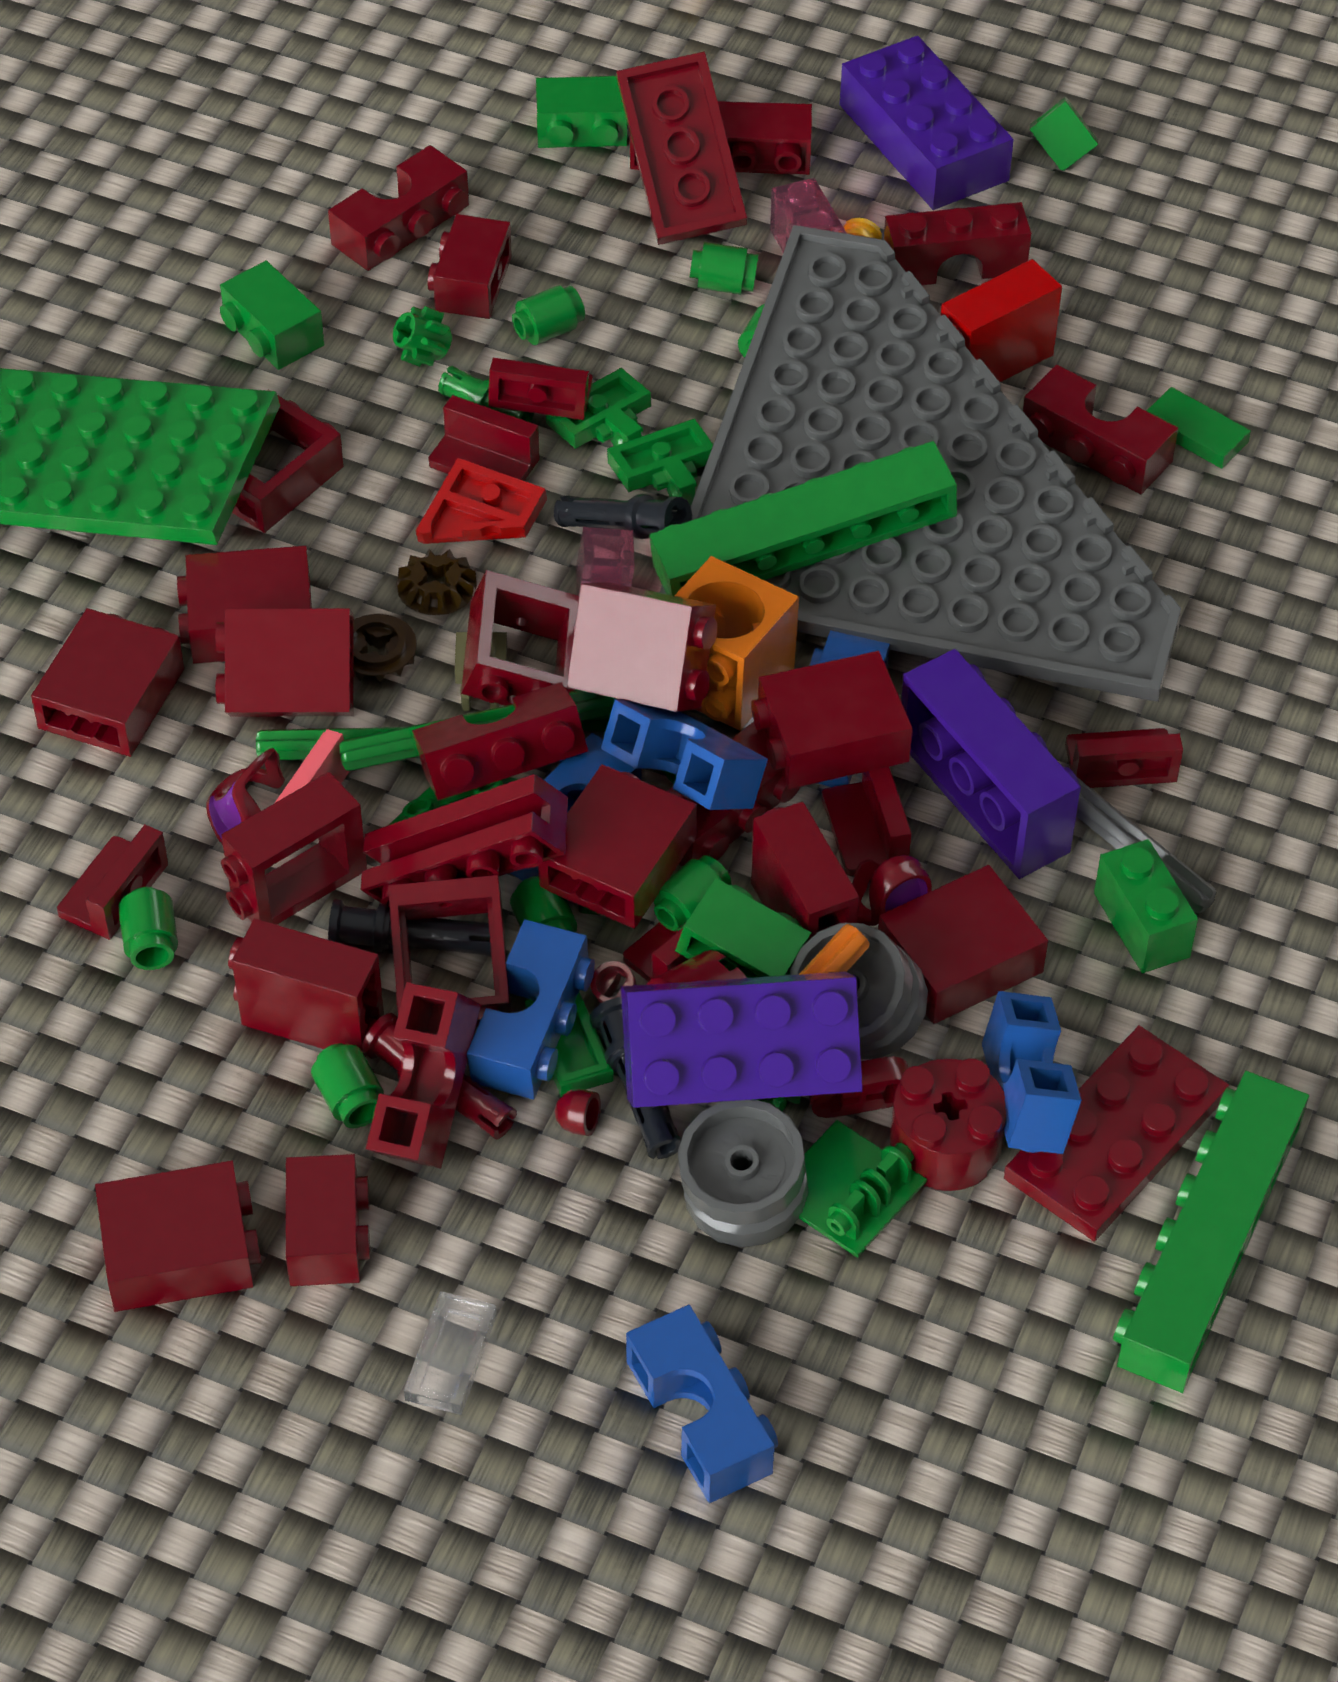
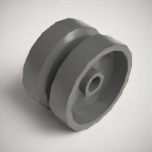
M840 923L819 931L801 947L790 969V975H799L844 925L850 924L856 927L870 943L869 948L847 971V973L855 976L857 981L861 1059L880 1058L898 1051L916 1034L926 1014L927 986L920 967L886 934L863 923Z
M757 1100L722 1101L700 1112L685 1129L678 1149L680 1176L684 1189L686 1208L700 1230L717 1242L738 1247L767 1244L791 1229L803 1211L809 1192L802 1136L788 1115L770 1103Z

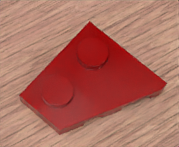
M457 458L415 530L418 542L431 544L526 538L547 501L546 489Z

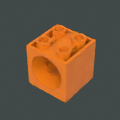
M710 556L675 596L716 604L714 619L717 622V636L713 646L710 648L707 666L710 685L708 693L702 701V708L696 710L706 714L715 721H721L741 731L753 717L751 701L758 699L759 677L794 669L799 596Z

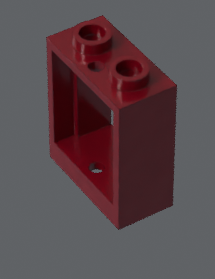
M279 395L277 396L280 407L268 434L271 431H275L305 451L266 483L249 474L232 511L233 514L263 533H266L344 467L341 434L331 424L319 421L303 411L295 402L285 400Z
M486 570L470 603L461 694L482 699L485 702L507 706L513 704V697H510L512 695L519 696L562 682L568 693L575 691V689L567 687L579 596ZM493 623L557 640L555 674L490 657Z
M330 772L325 773L221 834L225 858L221 860V866L229 880L230 891L226 893V897L233 912L241 920L248 918L252 922L255 918L277 925L361 875L362 871L367 870L366 854L363 853L364 834L361 806ZM319 839L318 844L265 875L266 869Z
M498 875L388 885L398 1014L406 982L413 983L408 920L488 913L495 996L470 998L481 1004L476 1027L479 1026L486 1008L511 1013L505 964L507 958L502 899Z

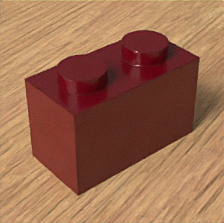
M456 214L450 232L444 231L441 236L439 246L440 259L438 263H432L430 266L427 282L428 290L434 291L435 310L490 319L512 257L511 225L507 221Z
M355 1154L286 1157V1263L290 1287L360 1283V1260H370L369 1225H359V1211L370 1209L368 1176H357Z

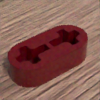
M895 1056L861 1061L863 1092L808 1095L813 1113L818 1117L835 1118L893 1107L894 1095L901 1076L909 1068L907 1061Z

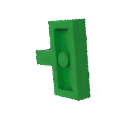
M619 368L592 383L584 420L546 415V424L575 449L596 437L602 443L610 439L613 446L642 437L641 432H643V428L638 424V417L636 415L651 407V392L623 368Z
M694 418L607 448L608 464L628 493L653 484L657 491L667 488L669 497H683L691 506L695 497V487L697 486V482L694 479L697 477V468L706 466L714 444Z

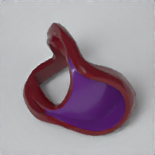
M274 748L263 752L247 768L229 775L209 796L206 802L207 816L217 839L222 845L221 834L261 811L245 788L249 781L261 783L275 789L280 788L284 784L285 779L280 768V757ZM264 763H265L266 770H265V769H261V767H262V765H263Z
M898 855L887 859L882 864H878L870 859L858 864L852 882L859 895L857 923L876 926L878 925L879 915L932 891L930 876L916 858L908 855ZM870 880L869 901L871 910L866 908L861 902Z

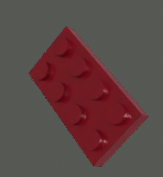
M705 51L616 71L617 82L658 245L747 225V215Z
M1138 1025L1078 1089L1082 1101L1064 1153H1030L1020 1150L1005 1166L1003 1179L1095 1242L1217 1109L1225 1089L1230 1085Z

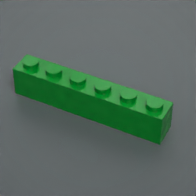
M934 441L916 447H907L898 453L871 462H862L852 468L822 478H813L804 484L776 493L764 494L755 500L728 509H719L709 515L682 524L670 525L661 531L649 534L653 566L666 594L673 596L677 594L710 556L762 580H766L956 517L957 484Z
M1246 1070L1236 1090L1229 1087L1225 1089L1215 1115L1216 1119L1222 1121L1217 1133L1210 1130L1206 1131L1196 1155L1195 1161L1202 1164L1198 1175L1195 1176L1187 1173L1180 1187L1175 1205L1182 1207V1210L1177 1220L1169 1217L1166 1218L1155 1245V1249L1162 1252L1156 1265L1146 1262L1134 1291V1295L1141 1297L1135 1311L1125 1308L1116 1327L1113 1341L1121 1344L1117 1367L1183 1394L1299 1132L1309 1094Z

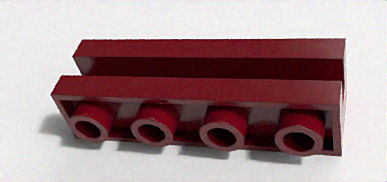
M718 101L735 172L810 175L812 104ZM630 135V169L639 170Z
M532 774L368 832L364 837L363 853L379 862L380 865L362 871L360 890L378 902L388 904V907H390L388 885L498 875L499 877L523 868L537 867L544 861L565 855L568 797L536 774Z

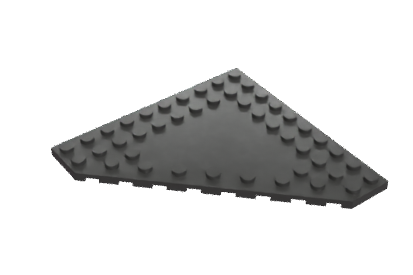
M793 225L691 505L692 520L709 515L719 509H728L755 500L764 494L776 493L804 484L813 478H822L852 468L862 462H871L898 453L907 447H916L934 441L957 484V516L766 579L765 581L799 596L797 632L828 638L831 630L889 643V650L934 659L956 649L969 664H974L980 668L1159 702L1180 623L1181 607L1170 594L1166 596L1152 579L1153 572L1131 545L1125 546L1113 531L1114 524L1092 497L1087 498L1075 483L1074 474L1054 450L1049 451L1039 439L1037 428L1017 404H1011L1001 391L1000 382L981 359L976 360L965 346L964 337L945 314L941 316L930 303V295L910 271L905 272L895 259L894 250L885 240ZM662 586V587H661V590H660V593L666 594V592H665V590H664V588H663V586Z

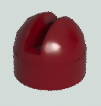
M608 961L595 969L591 981V989L600 1003L621 997V988L615 997H611L620 983L621 976L626 978L622 986L637 985L635 976L624 963Z
M582 1089L568 1091L556 1103L554 1110L556 1121L568 1132L591 1136L597 1127L600 1117V1096L597 1092Z

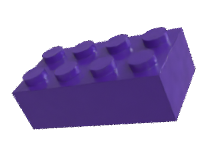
M918 35L842 63L840 106L932 210L1009 181L1014 139Z
M956 649L904 673L901 703L913 728L910 756L1016 877L1021 879L1071 852L1081 786L1072 770L1068 767H1062L1048 751L1042 737L1036 732H1031L1016 716L1011 703L1003 697L1000 698L986 683L980 669L974 664H969Z
M846 971L621 986L627 1100L634 1108L863 1092L857 981L855 976Z

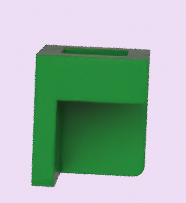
M1066 96L1030 123V131L1062 171L1066 170L1098 145V139Z

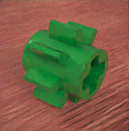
M413 306L411 313L406 312L398 318L393 329V341L396 347L404 349L401 354V360L419 367L422 363L433 366L434 360H440L448 353L452 342V333L449 326L441 323L444 317L443 312L427 306L423 309Z

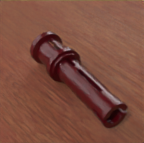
M386 1013L368 1031L362 1044V1052L371 1059L377 1057L382 1059L398 1071V1078L400 1079L404 1063V1050L402 1043L393 1038L398 1017L393 1013ZM464 1074L456 1111L473 1121L495 1140L500 1139L509 1131L514 1123L507 1117L511 1119L516 1118L517 1110L496 1098Z

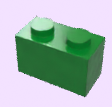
M616 76L536 78L538 148L627 146V119Z
M267 260L220 284L222 297L220 314L225 325L231 331L237 330L248 341L253 352L258 357L264 356L276 369L280 370L325 345L321 310Z
M1146 839L1100 854L1094 895L1141 973L1143 974L1190 958L1198 918L1150 840Z
M715 878L684 925L675 952L690 959L706 950H714L726 956L719 960V962L729 971L738 967L747 978L790 975V969L801 947L808 942L811 932L801 927L800 923L792 916L783 912H775L754 900L752 895L744 888L737 885H728Z

